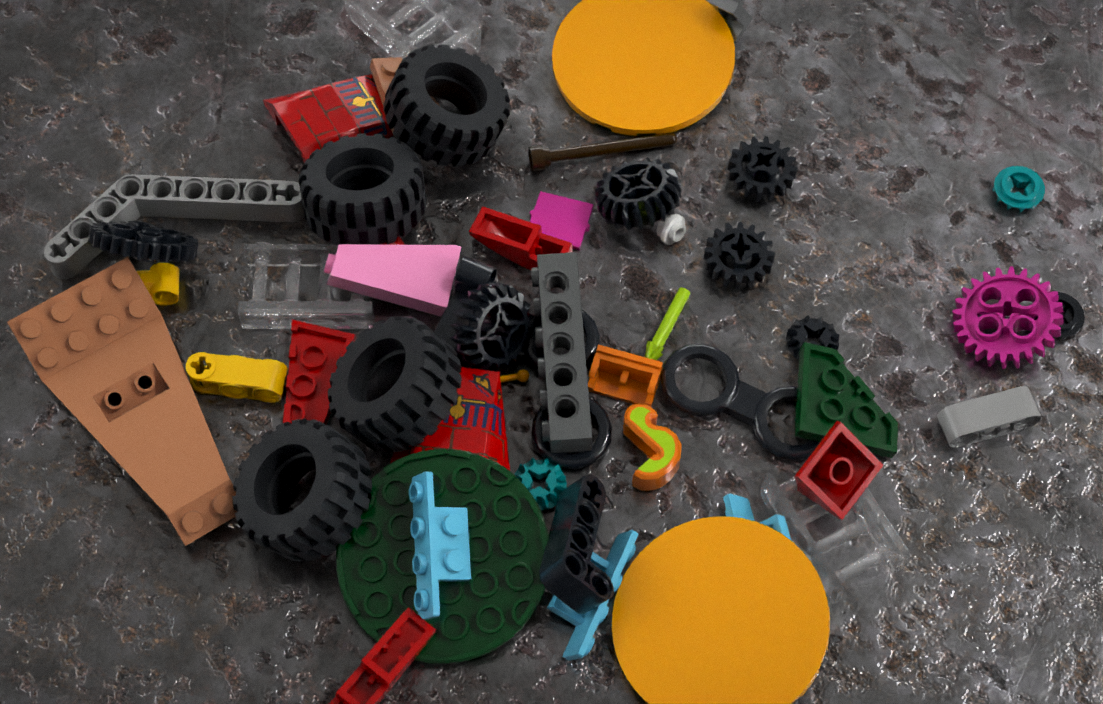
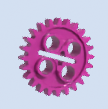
M1010 266L1008 273L1003 275L998 267L993 277L984 271V281L982 282L972 278L971 284L973 289L962 288V296L964 298H956V308L958 309L952 312L953 319L956 320L953 322L954 332H959L957 334L958 343H965L966 353L975 350V360L977 362L986 356L989 367L996 360H1000L1002 369L1006 368L1008 361H1013L1015 367L1020 368V359L1025 358L1028 363L1033 364L1034 353L1045 357L1044 346L1049 348L1055 347L1053 337L1061 336V327L1059 326L1064 323L1063 315L1060 314L1063 312L1062 302H1057L1058 292H1050L1051 284L1049 281L1040 284V274L1037 273L1032 278H1028L1027 269L1024 268L1020 275H1015L1014 268ZM991 299L999 301L998 303L992 305L985 303L986 301ZM1023 301L1033 302L1029 306H1022L1019 303ZM989 328L997 330L992 334L982 333L983 330ZM1020 330H1028L1031 332L1026 336H1020L1016 334Z

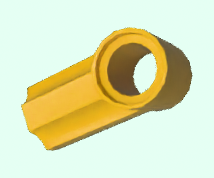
M156 263L151 266L150 270L137 271L155 304L167 306L178 302L180 273L178 266L171 263Z

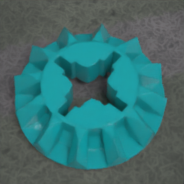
M1010 166L998 173L994 181L993 191L997 194V202L1003 201L1007 205V209L1014 207L1022 212L1027 208L1033 210L1037 204L1042 202L1045 195V185L1042 178L1035 171L1023 166ZM1014 185L1017 188H1025L1023 195L1020 192H1012Z
M532 458L529 462L523 465L520 464L514 474L533 495L541 511L555 507L561 491L567 488L566 476L559 464L554 465L547 458L544 460ZM531 476L533 478L536 477L539 480L545 477V486L547 490L543 489L540 486L536 487L535 489L533 488L531 490L533 486V479L531 478Z

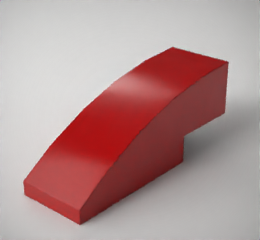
M482 206L469 230V235L480 243L531 270V267H538L537 255L573 252L571 242L542 233V226Z

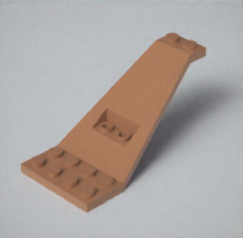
M129 257L7 321L41 381L167 515L185 546L235 517L237 511L233 508L232 496L236 495V491L233 489V484L225 469L162 314ZM142 376H147L151 380V385L147 389H142L138 384V380ZM111 393H118L121 397V402L117 406H112L108 402V396Z

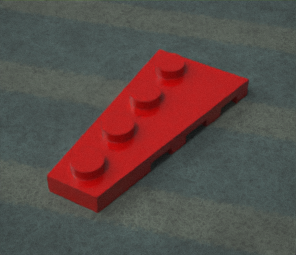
M292 320V338L289 348V371L286 381L287 394L286 403L284 404L283 423L290 422L292 424V420L314 419L327 425L331 414L330 402L328 400V389L332 387L330 385V377L337 369L336 363L339 357H343L346 353V347L351 341H356V335Z

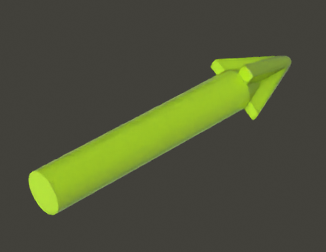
M680 287L652 341H647L646 358L657 360L663 355L661 353L664 349L663 346L690 296V292L686 288Z

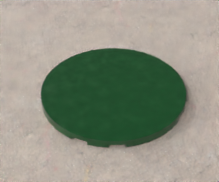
M457 449L425 450L392 462L372 478V493H368L367 496L370 499L368 510L363 511L361 515L363 520L358 529L354 528L349 534L351 538L345 544L339 543L336 546L337 577L343 598L351 614L368 635L377 642L408 607L418 614L414 606V594L417 590L416 574H414L412 569L415 542L410 531L413 519V503L409 499V486L412 482V477L423 472H432L435 507L467 508L471 580L438 581L440 616L425 620L436 629V632L415 658V661L431 664L460 663L479 658L498 649L512 639L532 617L545 591V587L540 580L539 570L549 535L542 512L533 495L504 466L494 460L469 451Z

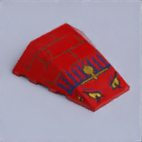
M372 74L263 100L277 125L282 124L302 155L303 163L309 159L316 149L321 150L325 143L339 141L340 137L348 136L350 138L366 133V136L381 134L387 139L393 137L392 130L385 119L386 115Z
M461 367V373H459L462 378L461 388H458L456 391L458 399L455 405H451L449 409L450 415L446 421L442 420L437 426L438 430L432 436L427 435L423 438L424 442L418 446L410 445L409 450L394 452L390 464L400 458L425 450L457 449L469 451L494 460L510 471L500 372Z

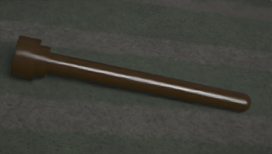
M673 133L554 150L537 145L528 147L530 168L533 172L545 170V167L551 166L552 162L671 146L677 142V136Z

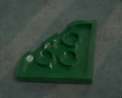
M804 342L800 348L795 436L821 442L835 422L840 421L872 454L892 458L897 453L898 422L889 412L887 414L883 412L873 400L876 396L859 376L854 377L843 364L845 359L836 349Z

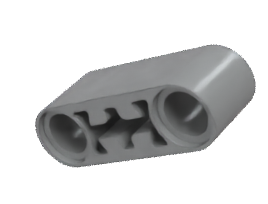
M1020 386L952 404L943 408L937 414L948 444L952 448L1025 430L1036 425L1042 419L1027 386Z

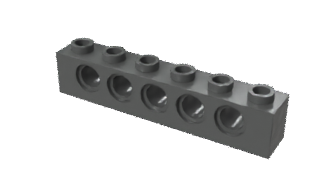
M577 252L537 255L538 267H531L532 287H539L540 296L533 297L534 317H541L542 327H535L536 347H543L544 358H537L539 378H545L546 389H540L541 410L548 409V421H542L543 442L550 441L551 453L591 451L592 429ZM552 288H560L563 290V292L559 294H553L549 292V290ZM554 318H563L566 320V322L562 324H554L551 322V320ZM557 348H565L569 352L564 355H557L553 351ZM565 378L571 381V383L567 386H559L555 381ZM561 410H570L574 415L569 418H562L557 413Z

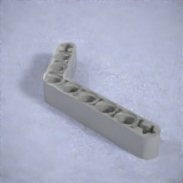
M125 175L118 179L46 244L43 252L54 276L59 279H69L77 275L102 252L100 248L92 247V244H89V237L84 238L89 236L90 225H93V223H109L110 221L128 223V221H136L140 216L298 222L305 217L300 186L297 182L282 180Z

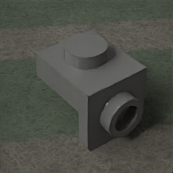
M711 0L710 4L726 21L734 43H738L753 19L742 7L744 2L741 0Z

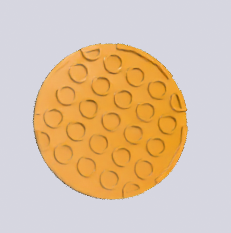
M582 0L567 14L557 30L552 48L553 74L557 87L565 101L576 113L590 123H597L610 128L611 132L623 135L667 134L696 123L720 103L723 94L731 84L734 73V40L722 15L706 0Z
M729 516L700 518L678 525L658 536L637 555L625 572L617 590L612 611V637L620 667L631 686L647 704H793L812 685L819 673L829 644L830 613L828 600L821 579L811 561L797 545L780 532L764 524L744 518Z

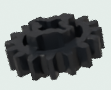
M767 136L764 137L763 142H758L756 137H752L750 145L742 141L740 142L739 150H732L727 169L729 170L728 179L729 181H735L734 189L736 191L742 188L745 190V198L755 194L756 201L760 202L762 196L766 195L769 201H773L774 193L783 197L786 188H792L797 174V167H795L796 157H789V147L779 148L780 140L771 144ZM743 162L746 163V166H745V169H746V170H744V171H743V169H742V164H743ZM779 167H781L783 170V174L781 176L779 175Z
M738 222L737 228H732L729 223H726L724 232L716 228L713 237H708L703 256V259L706 260L705 269L713 270L712 279L723 278L724 287L733 282L735 283L736 290H740L742 283H746L750 289L753 288L755 279L763 283L765 275L770 274L775 258V252L772 251L773 242L765 241L766 232L755 233V225L753 224L748 229H744L742 222Z

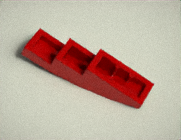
M408 607L361 660L360 666L338 689L334 699L329 704H379L432 638L436 629Z

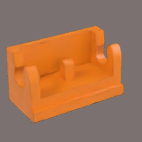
M598 344L588 375L590 377L588 392L631 404L640 403L652 407L660 382L663 362Z

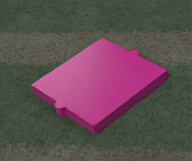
M540 191L535 208L530 211V222L542 226V233L571 242L573 249L580 250L585 232L590 230L589 220L594 204Z

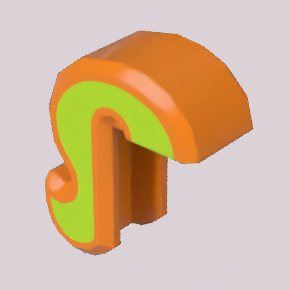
M638 403L631 405L625 411L623 434L649 459L634 472L632 486L641 491L656 490L670 482L678 471L682 444L676 433L667 427L657 425L658 414L652 407Z

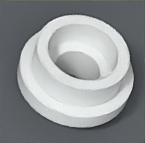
M679 214L666 215L665 222L660 221L657 226V235L667 245L680 241L686 232L685 218Z

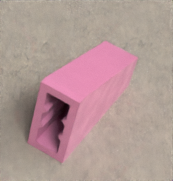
M339 244L335 255L328 254L324 273L329 274L327 282L329 286L442 316L448 305L462 247L457 245Z

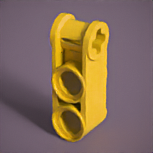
M198 352L191 355L186 362V372L190 377L191 387L197 393L220 395L234 399H254L267 403L281 401L288 368L280 361Z

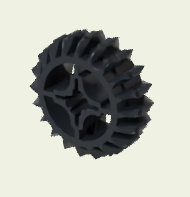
M648 157L643 161H638L635 158L633 162L626 163L623 161L621 166H612L611 172L603 173V179L597 181L595 200L598 212L606 220L607 224H614L616 229L625 226L628 231L633 227H639L642 230L643 226L651 225L654 227L655 222H665L666 215L674 214V208L680 206L682 189L679 177L675 169H671L669 163L662 164L660 159L651 162Z
M498 282L478 284L477 290H468V299H460L462 307L460 310L454 311V314L457 316L456 323L450 325L456 330V333L450 339L457 343L454 350L458 355H461V361L473 369L496 372L507 371L508 365H517V356L525 355L523 347L525 344L531 343L527 339L528 333L534 330L529 326V322L534 318L528 312L531 304L524 300V294L516 291L511 285Z

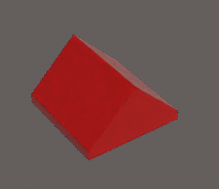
M836 421L796 473L795 480L800 493L838 519L843 520L884 465L840 421Z

